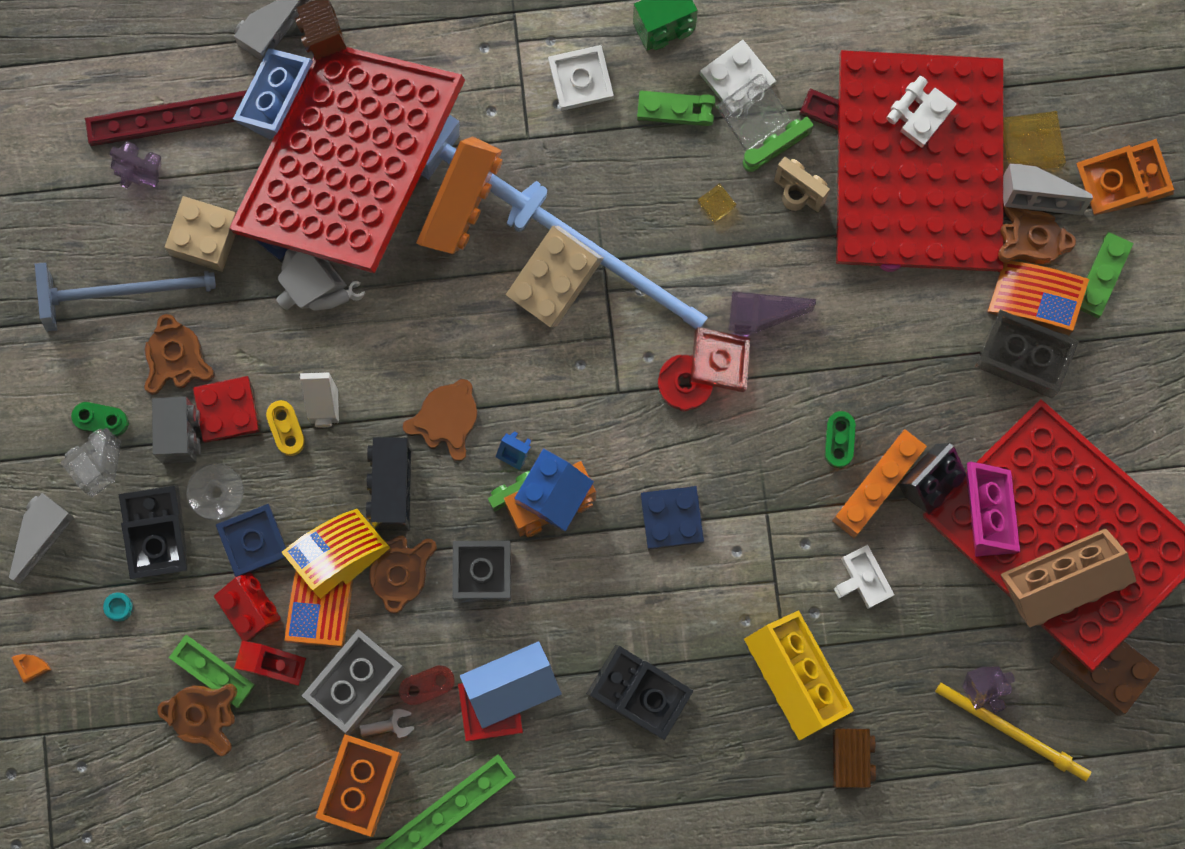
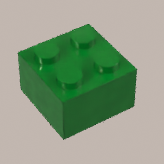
M641 0L634 3L633 25L646 51L653 48L654 50H659L668 45L669 41L675 38L684 39L693 33L696 29L698 10L693 0Z

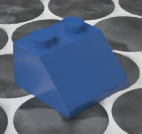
M543 448L514 498L515 504L566 531L594 481L569 462Z

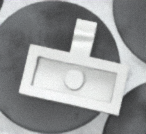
M868 545L841 558L851 579L834 588L838 598L857 589L867 609L894 596Z

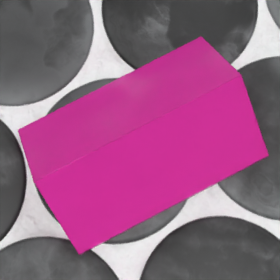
M972 461L968 462L967 485L975 557L1020 552L1011 470Z

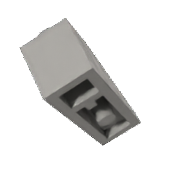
M276 0L253 12L245 21L242 20L235 29L234 38L237 45L262 61L268 48H276L294 23L295 18L299 16L296 7L306 4L310 0Z
M1009 164L1003 175L1004 207L1083 215L1093 199L1091 193L1036 166Z
M43 493L39 497L35 496L26 506L27 512L23 516L9 578L21 584L74 518Z

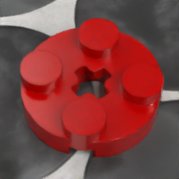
M676 355L667 360L660 369L657 384L662 399L669 406L686 412L699 408L709 399L714 383L712 370L702 358L694 355ZM681 376L684 378L690 376L693 379L690 383L692 386L690 389L686 387L682 389L679 386L681 383L679 378Z

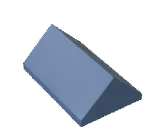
M268 48L233 120L271 140L278 133L313 61L310 58Z
M539 641L460 675L482 729L562 695Z

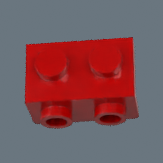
M252 573L235 577L214 595V598L242 641L248 642L267 626L277 623L281 619L275 605L268 599L261 588L260 582Z

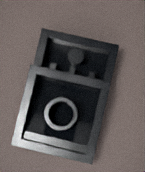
M178 485L118 494L123 520L121 526L130 579L186 571V544Z
M615 645L586 694L636 725L665 740L694 690L649 662L640 659L620 645Z

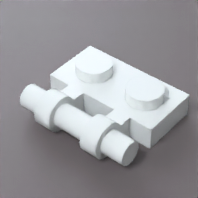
M919 76L914 83L911 82L905 89L906 93L901 100L895 101L891 106V112L886 119L891 124H895L899 118L906 122L900 132L923 148L957 103L937 88H934L927 95L923 88L928 82L924 77ZM915 100L921 105L913 114L909 111L908 107Z

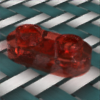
M438 665L404 679L399 687V695L408 705H420L449 693L455 684L454 674L446 666ZM440 675L446 678V683L443 686H438L435 682L436 678ZM413 686L419 688V694L415 697L409 694V689Z

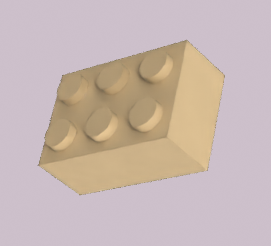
M552 226L506 293V296L549 327L558 326L604 258L560 226Z

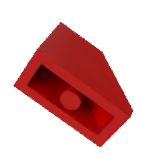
M242 641L234 669L299 686L306 658L266 645Z

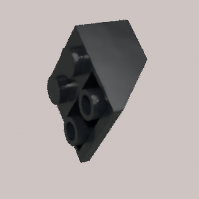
M950 443L935 444L898 485L906 499L927 514H930L935 508L943 504L946 496L954 488L961 485L967 474L955 447Z

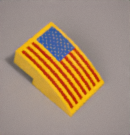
M354 509L314 528L283 550L282 553L321 599L341 581H344L347 585L389 550L390 547L360 511Z

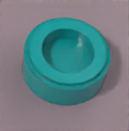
M120 592L110 594L103 604L105 615L117 622L127 620L134 608L131 598Z

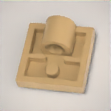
M784 157L778 164L774 181L784 188L782 195L784 206L791 211H797L808 205L816 212H819L824 206L830 190L827 187V183L817 175L811 176L805 171V167L795 159L789 160ZM793 190L799 191L802 194V198L794 200L788 193Z

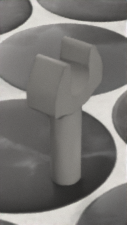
M395 709L389 720L361 725V736L392 731L397 734L398 738H405L415 728H400L398 721L401 718L412 716V713L404 709Z

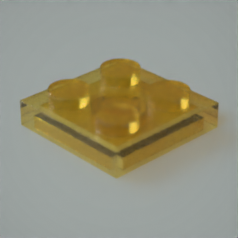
M1057 111L1003 118V136L1008 166L1009 164H1022L1047 169L1063 167L1066 164Z

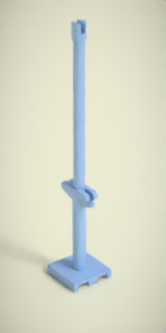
M451 115L447 118L421 175L428 180L442 160L448 164L451 163L457 150L452 146L459 137V120ZM492 174L489 184L492 185L490 192L512 206L507 221L508 226L512 227L514 224L515 230L521 232L532 218L549 230L552 226H560L601 255L604 259L600 264L681 317L684 322L699 331L708 318L695 308L689 307L541 208L540 206L547 197L546 187L541 186L536 181L521 193Z

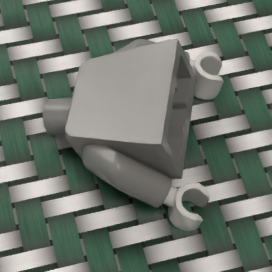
M290 249L286 251L281 267L282 272L278 276V280L285 288V291L276 299L283 309L289 310L296 303L300 308H310L318 311L337 307L348 302L349 298L356 301L363 298L365 291L360 294H355L352 291L353 288L360 285V282L353 281L348 290L343 289L347 285L328 260Z

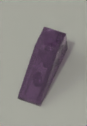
M732 292L728 330L734 331L735 335L749 336L751 333H757L812 312L816 305V299Z

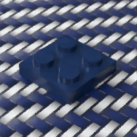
M697 486L643 492L640 494L648 550L704 543Z
M269 503L216 524L235 577L254 572L286 559L282 553L286 549V545Z

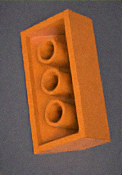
M473 136L460 141L418 237L417 244L450 254L465 248L470 237L467 234L469 226L476 223L481 212L478 209L481 199L485 200L491 190L490 178L492 174L496 175L502 165L503 159L500 158L502 150Z

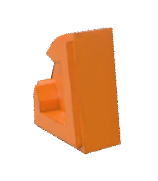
M20 654L11 657L24 683H28L52 670L43 659L34 655Z

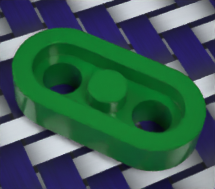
M82 402L74 407L71 414L73 424L86 432L118 437L124 434L129 426L127 415L121 409ZM88 411L90 413L89 418L82 420V413ZM111 417H117L116 424L110 426L108 420Z
M844 411L832 414L826 425L824 455L827 463L834 468L846 467L854 455L856 424L852 415ZM837 423H843L845 425V430L838 431L835 425ZM835 450L842 451L843 458H835L833 452Z

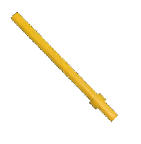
M940 682L935 690L937 694L1052 761L1054 767L1063 772L1067 770L1085 782L1090 777L1091 771L1072 761L1073 757L1063 751L1061 753L1057 752Z

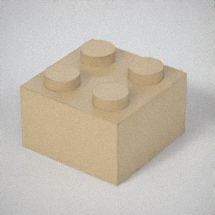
M183 196L165 244V249L172 257L223 272L236 235L229 229L236 212Z

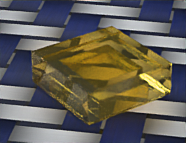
M720 183L698 199V203L714 223L737 205Z

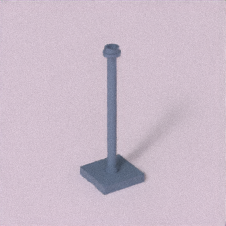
M35 264L39 315L46 332L57 331L55 305H59V302L199 287H206V292L216 289L214 272L204 271L205 276L58 291V288H53V279L47 264Z

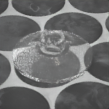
M218 463L208 464L199 468L192 475L187 486V498L192 509L198 515L212 520L223 519L233 514L240 506L244 495V487L240 476L229 466ZM216 488L222 490V494L218 498L212 496V492Z

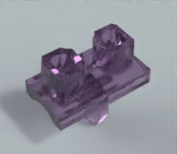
M128 141L120 148H112L110 151V156H112L111 169L115 170V175L121 177L120 185L122 187L128 188L132 182L137 185L143 182L156 187L159 182V170L162 165L160 155L150 152L144 159L137 157L139 148Z

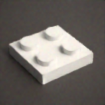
M744 40L700 70V76L732 116L776 85L775 78Z
M601 45L548 57L561 111L614 99Z

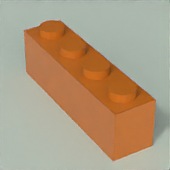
M904 429L832 522L855 538L927 446Z

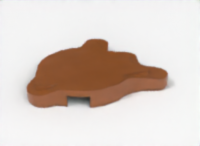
M1003 206V211L1012 221V224H1004L1000 229L1005 242L998 253L1000 261L1008 263L1015 259H1021L1030 263L1046 264L1054 261L1063 253L1072 251L1076 245L1075 237L1067 232L1064 227L1061 229L1054 221L1055 217L1049 213Z
M170 314L160 316L157 321V327L145 346V356L150 368L149 376L144 386L145 390L151 395H156L169 379L173 380L175 386L180 389L186 387L193 379L202 381L213 379L214 370L204 362L201 344L195 333L177 322Z
M460 379L454 384L440 386L430 392L424 400L419 413L403 423L404 432L408 435H422L430 448H436L441 442H446L452 459L455 461L464 460L466 458L465 440L477 421V408L472 396L473 387L470 381Z
M397 536L390 541H385L390 549L371 564L369 576L371 586L375 593L383 600L388 612L393 614L401 612L408 602L421 593L426 580L427 561L437 549V545L432 539H424L414 548L410 549L407 547V539L404 536Z
M226 684L219 689H210L196 685L189 686L179 691L171 699L159 704L157 709L159 717L165 720L169 726H173L174 730L179 734L178 738L193 744L201 743L208 745L219 756H225L231 751V743L222 732V727L231 726L235 722V717L230 708L231 702L237 696V688L233 684Z

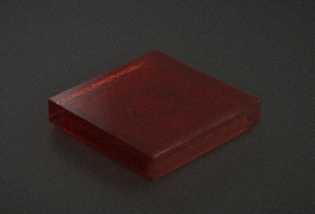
M697 327L694 334L690 382L744 392L747 389L751 338Z

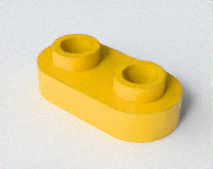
M275 401L268 407L266 412L275 443L283 454L288 456L297 455L305 446V438L295 410L286 401ZM280 412L287 414L286 419L283 421L277 420V415ZM289 438L296 439L295 445L291 447L286 445V441Z

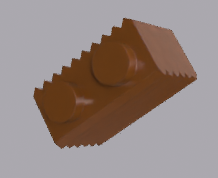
M313 0L296 7L299 17H296L295 20L300 32L305 33L301 40L307 53L312 51L316 60L325 58L326 55L330 56L331 53L335 54L336 51L340 52L341 49H346L341 28L330 0Z
M870 729L833 730V788H871V782L876 781V766L870 765V753H875L876 742L875 736L870 735Z

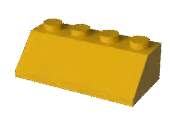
M799 610L764 626L744 638L750 653L757 662L764 679L769 684L777 703L782 708L799 741L854 711Z

